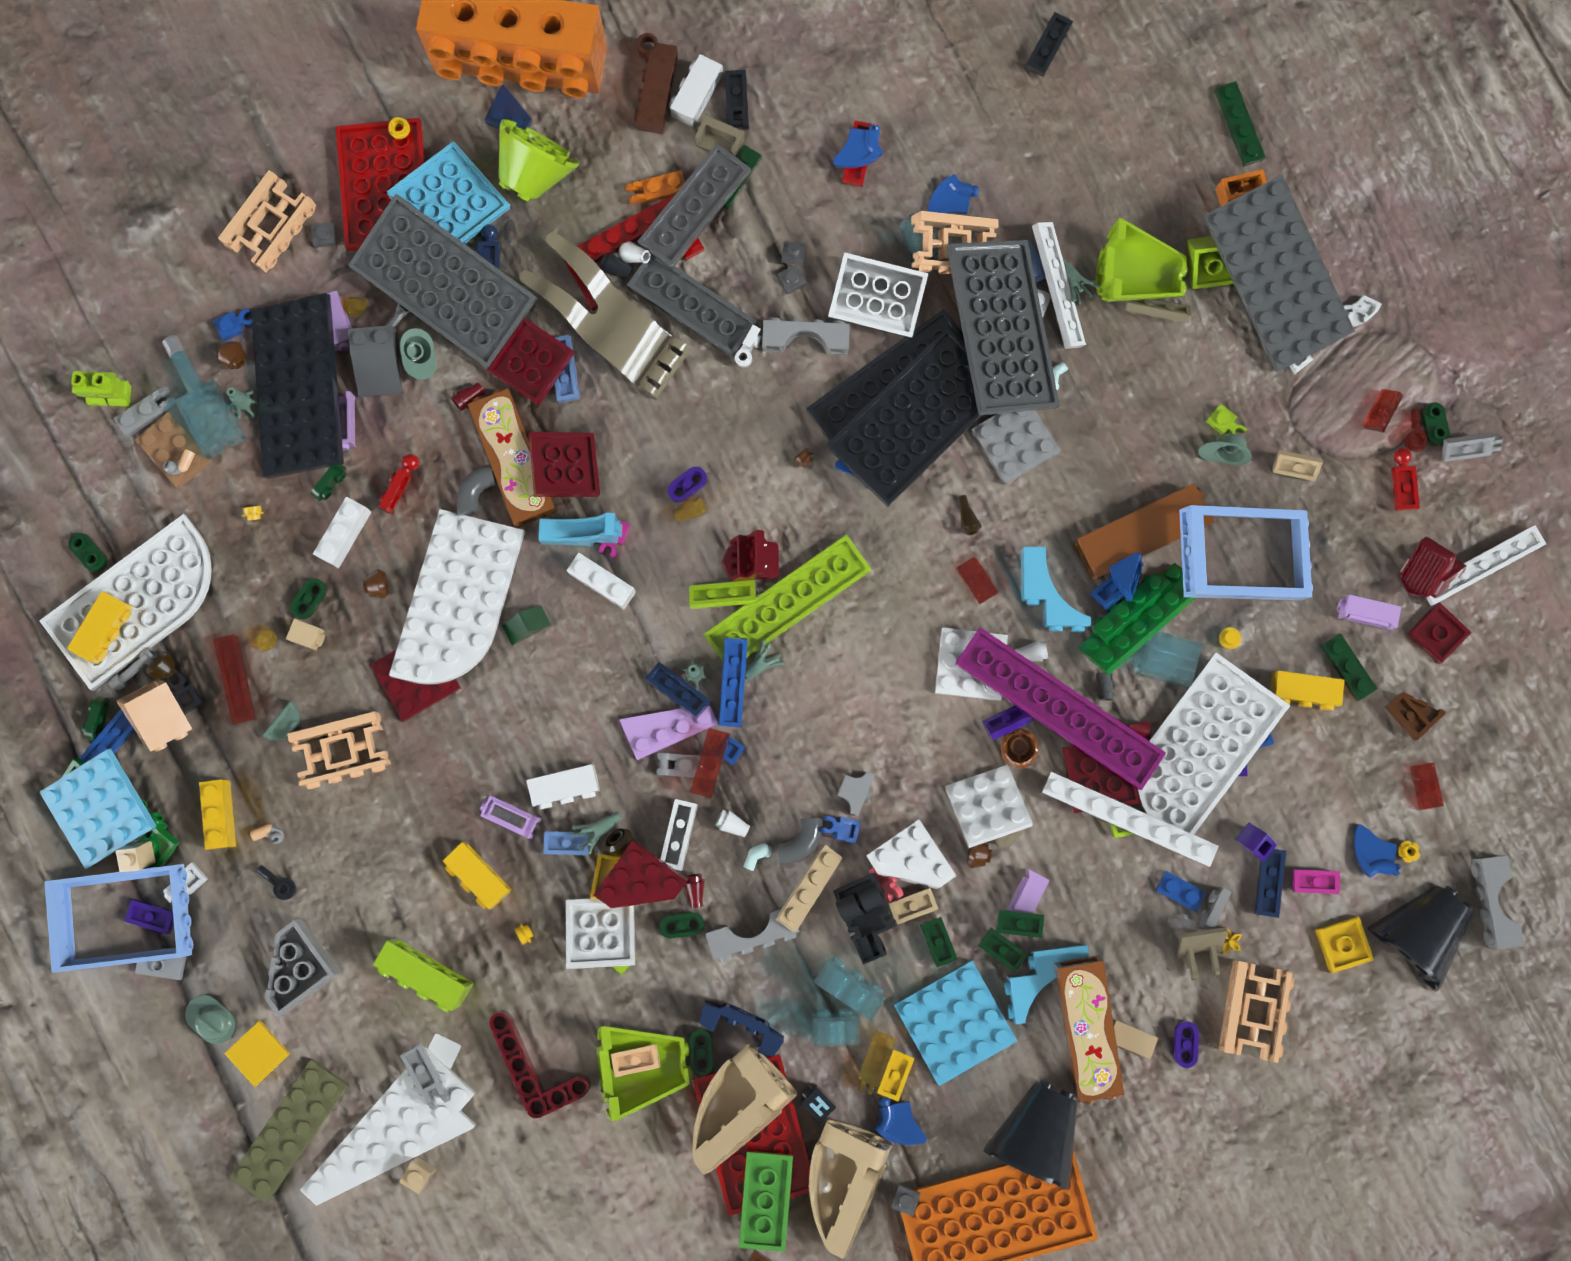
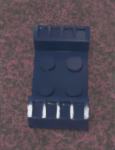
M706 1000L703 1005L699 1023L712 1032L717 1025L720 1015L725 1016V1021L737 1026L740 1023L746 1026V1031L758 1036L759 1032L763 1034L758 1046V1053L774 1057L784 1042V1035L771 1028L769 1022L728 1002L717 1004Z

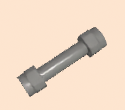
M149 647L146 650L144 649L139 654L140 658L121 675L116 674L111 679L109 686L116 692L123 690L131 677L146 664L150 665L158 657L157 653Z

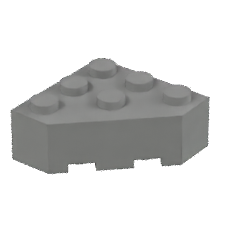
M303 919L293 920L275 934V948L271 958L270 977L265 1000L277 1017L289 1013L341 973Z

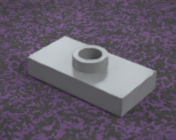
M186 957L138 962L135 973L182 980Z

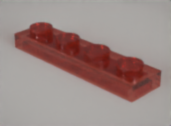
M232 634L213 639L232 725L257 720L238 635Z

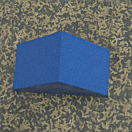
M1138 552L1109 567L1112 580L1126 600L1131 602L1143 568L1142 556Z

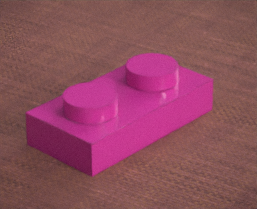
M1292 869V892L1340 894V871Z

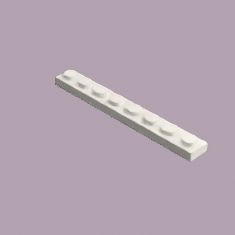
M1050 772L1042 793L1208 867L1211 866L1219 847L1053 772Z

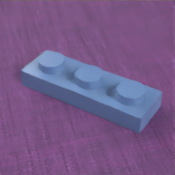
M570 335L555 337L573 350ZM574 355L555 382L556 396L559 403L580 399Z

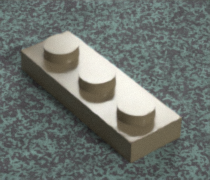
M1159 299L1125 301V310L1132 314L1138 315L1141 313L1150 315L1155 319H1170L1175 323H1189L1191 318V309L1188 305Z

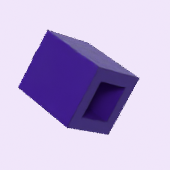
M1250 822L1235 838L1247 852L1262 862L1277 846L1267 833Z

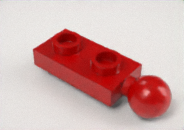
M1406 448L1396 450L1393 455L1394 461L1399 465V467L1391 469L1395 511L1420 509L1416 466H1408L1412 454Z
M407 454L402 458L403 468H399L397 472L392 474L388 490L384 491L380 496L379 507L387 513L392 514L411 478L410 472L416 470L419 466V459L414 454Z

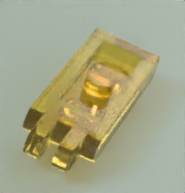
M877 1030L874 1031L857 1078L858 1081H861L858 1091L863 1092L865 1085L868 1084L867 1094L872 1095L874 1087L879 1088L897 1038Z

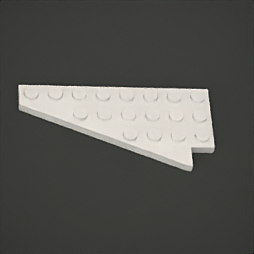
M425 1047L443 1081L442 1085L446 1088L450 1101L444 1103L436 1088H434L430 1092L437 1102V1108L434 1110L430 1109L423 1095H420L406 1068L300 1191L317 1206L473 1129L476 1124L461 1110L476 1092Z

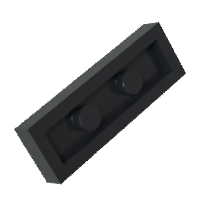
M1054 12L1025 68L1044 77L1073 21Z

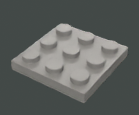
M1036 410L998 413L971 430V433L1005 485L1061 451Z

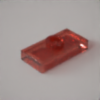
M1381 389L1362 426L1367 430L1384 433L1403 398L1402 393Z
M975 556L956 568L979 605L998 594L997 589Z
M1434 762L1410 766L1419 810L1444 806Z

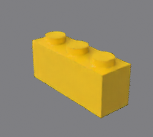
M101 591L67 649L89 662L99 664L107 656V649L110 644L118 638L119 629L122 624L130 618L133 606L110 593Z
M1276 671L1272 673L1270 691L1289 705L1290 702H1296L1299 707L1312 708V705H1318L1321 710L1334 711V708L1342 706L1345 680Z
M221 779L199 782L205 850L236 847L230 780Z
M461 842L443 860L446 864L445 870L454 877L456 875L462 881L460 885L468 893L472 891L477 896L475 900L483 909H493L512 891L504 880L467 842Z

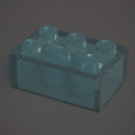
M827 956L813 977V983L872 1021L886 999V996L883 994V988L873 981L870 984L865 982L864 975L852 968L849 971L844 968L846 964L836 956H833L832 959Z

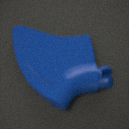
M874 124L869 125V130L850 128L847 143L834 158L833 164L836 167L857 168L878 160L884 153L879 146V125L873 126Z
M955 174L942 181L934 191L927 212L967 215L970 197L978 196L979 187L960 182Z
M1357 825L1354 834V851L1358 865L1364 874L1369 878L1378 873L1398 876L1401 866L1394 862L1397 844L1383 841L1365 826Z
M879 1098V1120L873 1128L882 1137L902 1145L922 1144L927 1141L925 1134L912 1116L910 1101L891 1104L890 1098Z

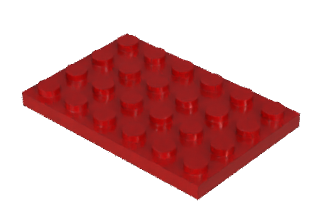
M421 118L405 119L410 125V132L403 139H396L390 135L388 130L390 121L335 126L344 238L347 251H355L360 248L392 200L387 195V191L426 162ZM398 127L396 131H401L403 127Z
M780 1053L774 1055V1057H766L787 1079ZM717 1072L692 1079L699 1107L705 1091ZM793 1099L782 1108V1113L716 1167L728 1216L742 1212L747 1151L793 1154L790 1198L810 1193L809 1176L811 1165Z

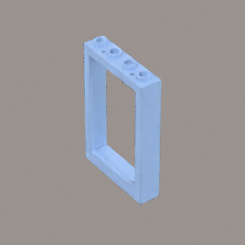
M1190 505L1179 510L1184 597L1303 600L1312 597L1313 585L1311 583L1310 541L1308 535L1309 520L1306 510ZM1203 516L1291 519L1295 588L1207 585Z
M184 864L147 868L139 871L115 872L44 881L52 973L192 955L193 940L190 937L191 917L188 914L189 894L186 892L187 872L184 869ZM170 875L176 948L76 959L70 887Z

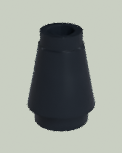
M605 253L599 268L605 274L628 279L632 266L612 253L610 255Z

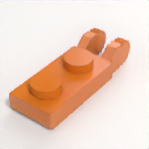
M680 170L644 179L641 182L635 181L626 184L625 189L627 192L639 190L644 192V194H636L629 197V204L650 203L665 199L671 195L675 196L685 183L683 172Z

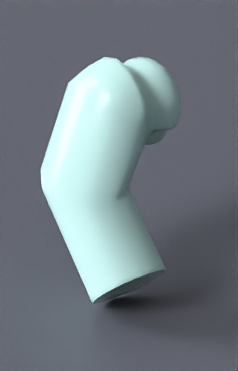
M761 843L750 848L743 867L754 871L758 859L763 857L769 858L772 855V847L766 843Z

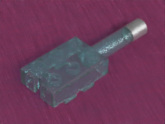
M178 336L166 337L162 344L188 392L176 399L175 402L202 454L206 458L211 459L224 452L222 448L224 445L229 444L233 447L248 439L220 385L214 379L203 385Z

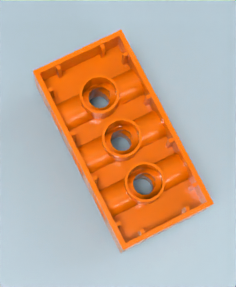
M421 0L416 31L433 70H436V74L448 80H459L462 74L478 76L477 78L480 82L490 86H501L503 80L520 82L519 84L523 89L531 92H543L545 86L561 88L565 95L572 98H585L587 92L599 94L607 52V43L599 5L565 0Z

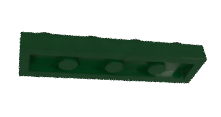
M1237 82L1216 87L1214 92L1243 167L1263 161L1266 157Z

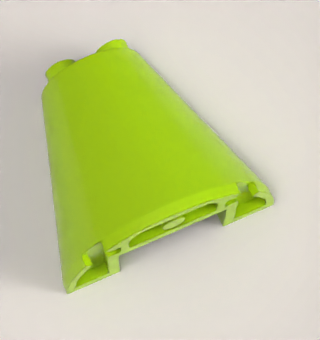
M1119 218L1109 230L1106 236L1109 241L1105 248H1101L1097 262L1095 280L1096 284H1099L1100 287L1096 288L1097 294L1102 296L1101 299L1107 302L1183 297L1186 293V285L1182 278L1185 277L1188 270L1186 265L1187 256L1126 220Z
M607 1026L599 1027L597 1040H601V1046H596L598 1076L603 1103H608L609 1109H606V1114L611 1122L618 1121L690 1085L692 1069L690 1065L686 1066L685 1057L689 1056L688 1043L684 1042V1038ZM657 1044L660 1068L615 1077L611 1054Z

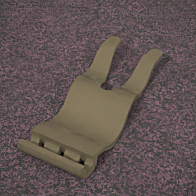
M550 232L546 236L547 244L577 273L596 302L598 311L595 314L589 313L566 291L527 270L520 273V282L550 302L587 345L611 363L633 385L640 390L647 391L652 395V398L657 400L691 350L690 347L680 339L667 334L644 311L625 298L584 251L557 233ZM670 348H676L681 352V355L678 356L675 352L671 351ZM660 363L670 368L669 373L659 366ZM649 379L655 381L659 385L658 389L650 383H648Z

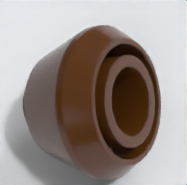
M236 341L225 343L217 352V363L232 370L240 369L245 364L246 358L242 345Z
M380 569L368 574L366 580H363L364 592L369 593L370 597L384 599L389 594L386 574Z
M982 843L969 848L967 865L970 868L984 867L986 863H990L992 850L989 849V845Z

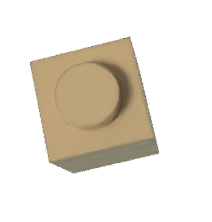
M294 619L286 640L317 651V648L321 647L324 642L325 630Z
M151 841L131 842L115 850L120 872L139 871L155 863Z
M416 1157L411 1161L399 1182L419 1194L425 1189L436 1168L421 1158Z

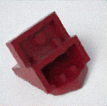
M755 530L749 535H737L730 540V546L727 548L721 562L730 582L773 580L779 576V546L775 542L766 541L763 530Z
M1424 537L1420 540L1412 556L1407 559L1398 575H1400V580L1409 595L1432 596L1436 598L1449 588L1450 583L1465 572L1467 565L1457 560L1455 554L1431 538Z

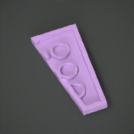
M710 704L698 719H695L682 708L619 719L637 760L718 725Z

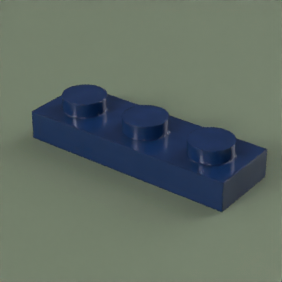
M660 662L645 677L646 682L695 719H698L711 703L707 697Z
M1273 849L1263 862L1260 860L1254 913L1256 915L1279 918L1286 850Z

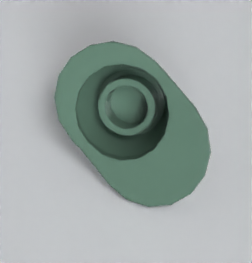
M413 328L407 330L400 339V355L404 369L415 379H428L436 370V357L432 338L422 329Z
M1237 434L1221 435L1216 441L1208 442L1199 448V455L1208 461L1231 465H1245L1252 459V454L1247 449V440Z
M197 996L186 1007L185 1017L188 1025L209 1043L219 1044L225 1042L235 1031L234 1016L211 996Z

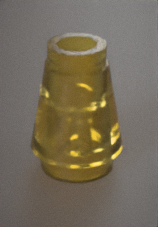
M693 496L674 510L673 514L679 523L703 516L707 509L700 496L696 498Z

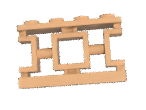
M268 170L218 237L226 247L236 253L240 251L243 245L255 252L256 254L251 259V262L265 273L276 265L279 255L287 250L291 239L301 231L302 224L313 215L316 207L313 200L302 192L296 200L284 194L283 191L288 185L270 170ZM273 194L281 199L276 207L267 203ZM288 205L296 209L291 218L283 213ZM269 211L281 219L270 235L257 227ZM248 228L256 233L250 242L242 237ZM263 238L271 243L265 253L257 247Z
M920 211L912 215L911 225H915L913 232L923 233V252L918 251L913 254L915 262L912 263V268H918L920 272L939 270V274H950L951 268L947 252L948 236L962 237L961 243H971V231L981 232L977 234V243L987 242V240L996 238L994 230L998 228V219ZM933 227L943 228L938 231V239H932ZM932 248H938V261L927 260L932 257Z
M374 711L288 733L289 743H292V751L299 752L304 750L308 770L297 773L300 778L299 786L307 787V790L320 787V783L325 781L333 784L341 782L342 777L350 775V778L364 776V771L372 770V773L386 770L385 766L391 765L388 759V751L376 753L372 735L373 732L383 730L380 722H382L380 713ZM372 724V727L364 728L365 741L356 743L354 733H344L347 730ZM329 736V738L320 740L322 752L312 754L310 744H301V742ZM347 739L352 759L333 764L329 744ZM368 749L370 759L380 758V761L353 768L351 766L360 763L358 751ZM324 760L326 770L336 769L337 771L308 779V776L317 774L315 762Z
M1233 960L1218 1050L1241 1055L1243 1044L1261 1047L1260 1059L1278 1063L1279 1058L1283 1055L1282 1036L1287 1031L1285 1017L1291 1006L1289 992L1294 986L1292 972L1274 968L1272 979L1254 976L1256 964ZM1245 978L1258 981L1256 994L1243 992ZM1267 983L1279 985L1277 999L1265 996ZM1250 998L1268 1002L1265 1024L1247 1021ZM1238 1024L1250 1026L1248 1039L1236 1037ZM1259 1029L1272 1031L1270 1044L1258 1042Z

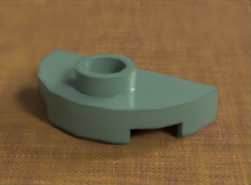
M293 701L286 705L264 732L263 737L269 740L281 741L288 738V733L296 732L300 724V713Z

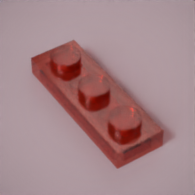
M708 728L690 793L712 799L730 737L729 733Z

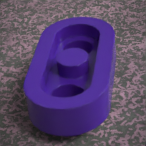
M692 467L669 484L667 490L669 498L676 503L686 501L706 485L707 476L705 471L700 467ZM698 476L700 481L695 483L692 481V478ZM677 489H681L683 493L682 495L677 496L675 494V491Z
M1181 1021L1174 1029L1173 1057L1179 1066L1191 1068L1198 1061L1199 1030L1195 1024L1189 1021ZM1185 1028L1189 1030L1187 1036L1182 1035V1031ZM1184 1051H1187L1188 1057L1186 1059L1181 1058V1054Z

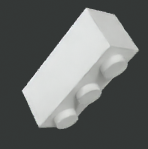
M701 54L697 60L692 61L689 67L690 73L687 78L682 79L679 85L680 91L677 96L674 95L669 104L671 117L693 128L723 76L722 65Z
M346 497L313 554L339 568L370 516L371 511Z
M580 553L577 554L567 569L570 576L625 610L636 593L632 586Z
M593 764L527 780L532 806H538L539 810L550 808L552 803L558 801L561 802V805L574 802V797L582 796L583 799L596 796L595 792L600 791L595 765Z
M678 799L674 801L661 860L672 868L682 871L698 804Z

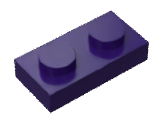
M1013 706L982 721L991 739L995 740L1032 722L1031 715L1017 706Z
M132 899L125 922L164 934H170L174 924L173 910Z

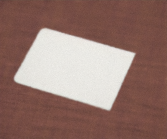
M435 1034L428 1050L451 1069L461 1045L439 1034Z

